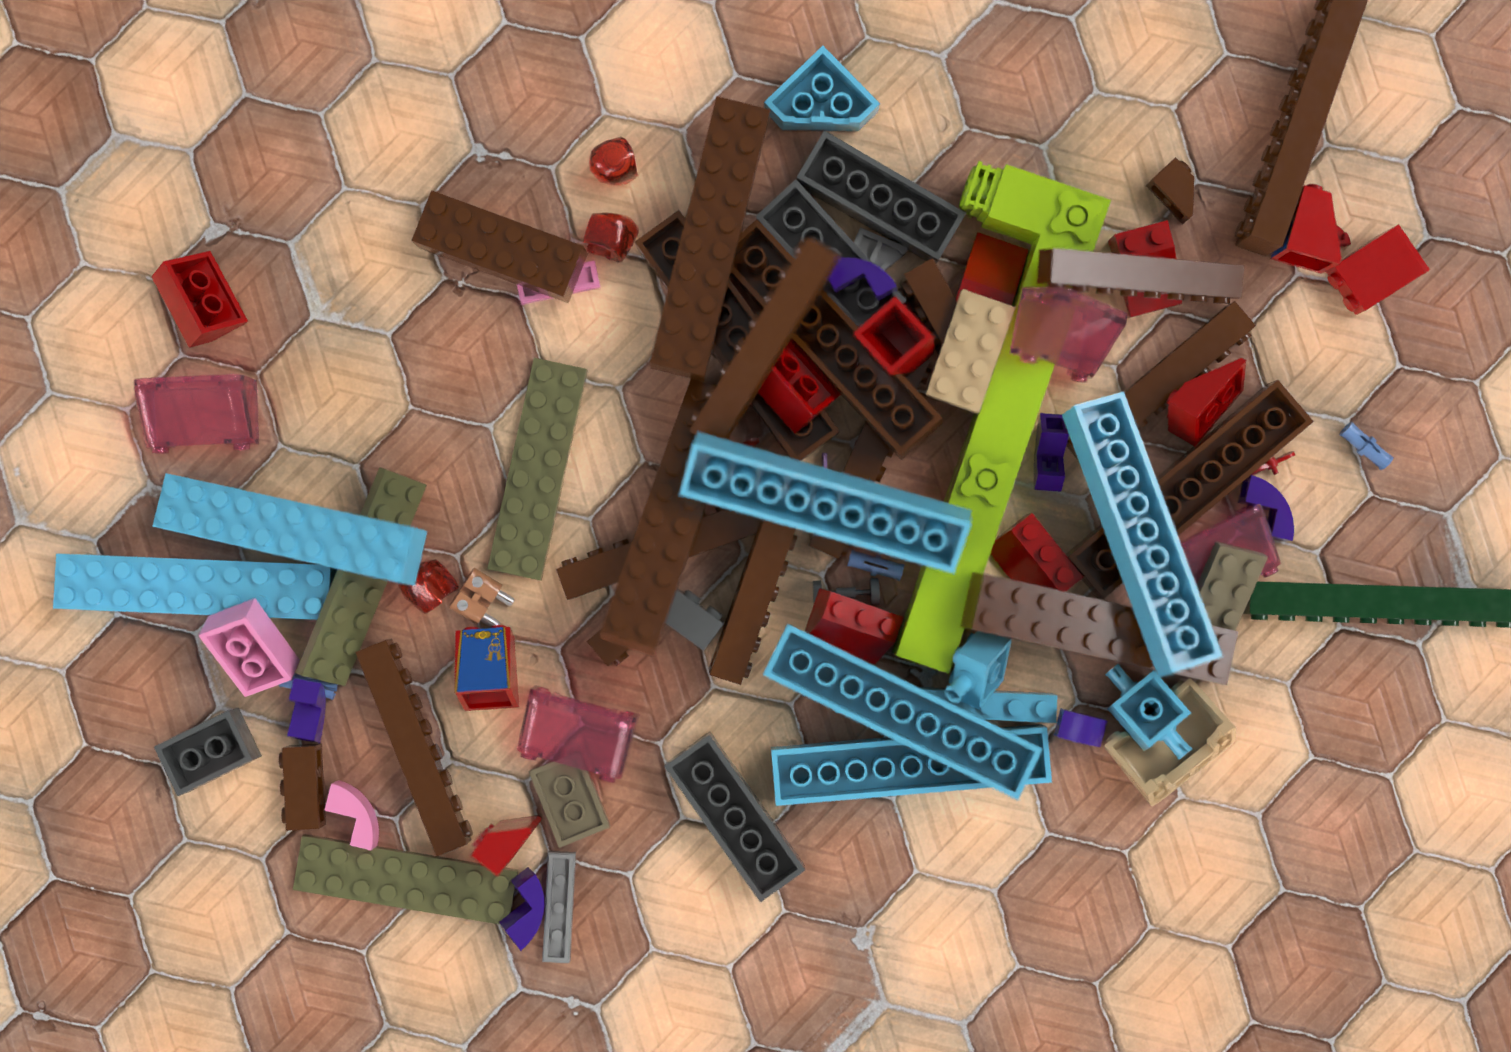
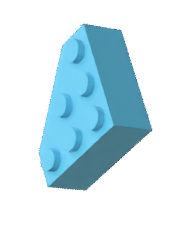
M824 46L819 48L764 102V108L770 109V118L782 130L859 131L878 113L880 103Z

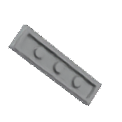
M548 852L542 962L570 963L576 852Z

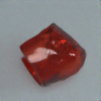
M617 137L606 140L592 149L589 156V168L591 173L601 183L620 186L631 182L639 176L634 151L625 138Z
M608 212L593 213L589 219L583 242L588 244V253L604 256L608 260L621 263L632 248L638 236L639 228L627 215Z
M436 559L420 563L415 586L398 583L405 599L424 614L435 609L442 603L441 600L459 588L452 574Z

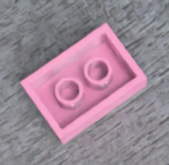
M255 598L208 616L198 635L245 697L292 680L300 661Z

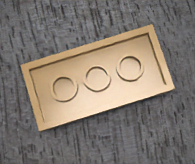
M962 289L925 396L978 414L1015 307Z

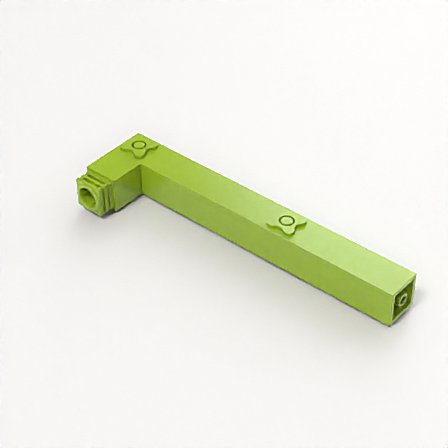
M978 161L977 165L971 168L959 201L960 210L966 212L967 217L972 218L973 216L977 218L976 220L981 221V228L1031 244V248L1011 305L1015 307L982 406L978 414H973L944 499V503L971 510L969 532L954 573L922 564L892 653L896 656L948 674L953 664L954 653L959 646L964 631L961 623L972 572L984 573L1080 293L1072 292V286H1065L1064 290H1047L1048 284H1037L1039 249L1059 248L1094 252L1111 202L1110 199L1008 164L1003 169L999 167L994 169L991 168L992 165L990 164L987 166L982 165L983 162Z

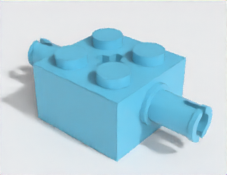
M977 631L975 634L971 633L966 644L963 647H958L954 653L953 662L955 663V668L949 678L950 686L945 689L947 699L955 703L962 701L980 709L1004 681L1012 638Z
M1119 664L1105 674L1121 692V698L1114 702L1108 708V711L1143 751L1150 748L1158 740L1160 742L1163 740L1177 756L1178 760L1192 750V747L1176 731V725L1191 714V712L1160 677L1158 678L1154 670L1139 683L1137 681L1134 683ZM1152 707L1154 711L1147 716L1144 713L1145 708Z

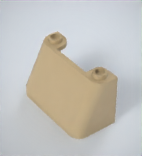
M1191 678L1185 682L1181 680L1171 688L1173 693L1191 712V714L1176 725L1178 734L1192 747V750L1186 753L1185 756L1178 760L1177 756L1163 740L1161 742L1158 740L1150 748L1143 751L1126 731L1122 733L1119 731L1114 732L1106 740L1107 744L1104 745L1108 753L1151 806L1158 804L1227 750L1236 740V727Z

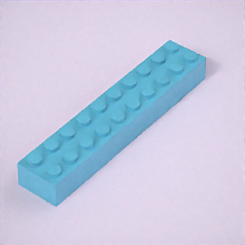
M1124 391L1074 405L1062 414L1158 678L1223 657Z
M697 432L679 494L951 573L955 572L971 526V510L701 432Z
M165 473L152 526L415 586L427 536V531L410 526Z
M56 554L53 609L212 615L255 598L269 618L317 620L338 569L318 564Z
M788 623L763 672L764 676L1017 800L1043 750L1033 743Z
M1042 724L1002 727V729L1043 749L1026 785L1052 783L1047 727ZM890 737L771 747L776 806L992 788Z

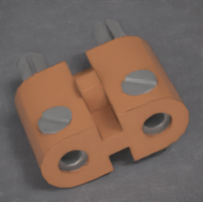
M474 567L461 589L455 595L449 608L476 625L482 621L491 627L495 624H500V621L486 613L493 600L496 598L511 606L515 599L500 590L502 584Z

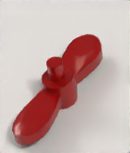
M1294 451L1288 452L1277 459L1275 457L1270 458L1251 475H1255L1265 469H1271L1274 475L1278 474L1279 472L1276 468L1279 466L1278 463L1295 456Z

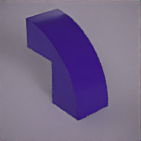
M841 258L828 279L835 293L865 277L878 301L897 291V285L883 269L869 261L858 258Z
M1040 413L1034 453V490L1062 491L1065 480L1063 456L1069 433L1060 414Z
M1250 475L1242 482L1238 503L1269 510L1263 537L1284 542L1293 541L1294 520L1286 499L1272 484L1264 479Z
M294 678L289 700L294 702L295 706L287 736L293 739L320 743L326 710L324 686L322 683Z
M1060 708L1053 735L1066 740L1101 747L1108 720Z
M529 867L511 880L525 902L499 921L520 951L535 936L544 913L543 889L536 874Z

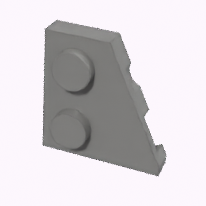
M861 227L854 241L867 258L884 271L904 256L908 250L903 245Z

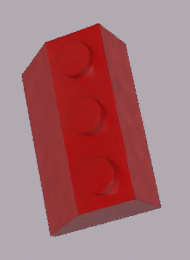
M211 251L163 261L151 276L189 348L213 342L248 322Z
M792 338L758 391L766 403L773 408L794 433H797L841 395Z
M1033 513L1026 514L994 541L990 555L1011 580L1066 592L1084 578Z
M819 588L804 632L863 661L876 664L895 643L903 617Z
M535 815L501 820L495 826L490 824L471 845L475 850L470 856L498 876L510 863L543 818Z

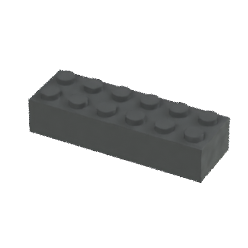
M825 130L796 177V180L810 194L889 240L907 247L908 251L926 261L933 258L936 264L966 212Z
M796 179L755 216L794 259L796 258L794 251L802 239L806 241L808 237H815L842 255V258H858L871 262ZM865 277L835 293L829 280H827L822 288L858 328L895 296L905 306L907 305L906 299L898 290L878 301Z
M711 731L665 763L664 767L760 903L805 871V864Z

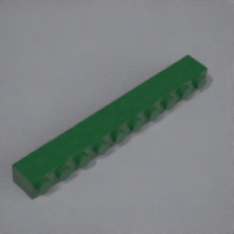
M1257 581L1243 614H1251V620H1268V615H1278V620L1295 621V616H1305V621L1322 622L1323 617H1333V622L1350 623V617L1360 618V623L1377 624V618H1386L1387 624H1404L1405 619H1414V625H1432V620H1441L1442 626H1459V621H1469V626L1486 627V622H1496V627L1511 628V589Z

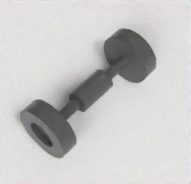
M870 578L869 589L856 590L855 587L836 588V591H831L848 598H856V595H870L871 606L880 605L878 578ZM821 580L813 581V604L819 588H822Z

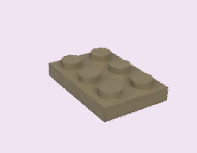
M1215 542L1197 583L1198 592L1212 626L1236 630L1268 557L1266 555Z
M581 750L529 771L559 848L610 828L611 825Z

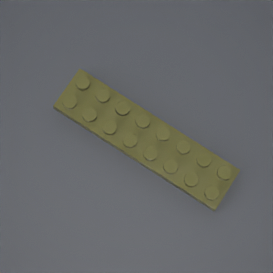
M534 358L487 568L489 570L542 581L588 370L585 368Z
M379 467L360 516L411 526L427 485ZM341 569L337 570L296 673L304 677L342 686L346 685L357 658L355 652L359 651L388 580Z
M304 834L301 839L293 890L500 924L499 921L512 912L516 888L511 880L518 875L519 870L504 868L496 876L480 863L379 846L372 850L351 846L349 841Z

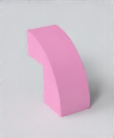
M339 780L331 783L325 811L356 818L350 842L351 846L367 850L377 847L379 826L375 811L368 799L350 784Z

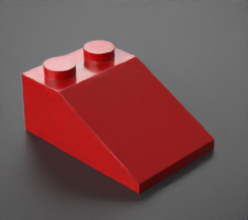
M1168 220L1117 233L1108 240L1111 253L1176 259L1175 245ZM1137 292V296H1123L1129 318L1180 305L1182 300H1168V294H1161V298H1144V292Z
M977 232L954 296L956 301H958L961 290L964 289L1011 306L1028 249Z
M1243 358L1237 359L1189 380L1179 390H1174L1167 400L1168 431L1195 447L1244 391L1246 360Z

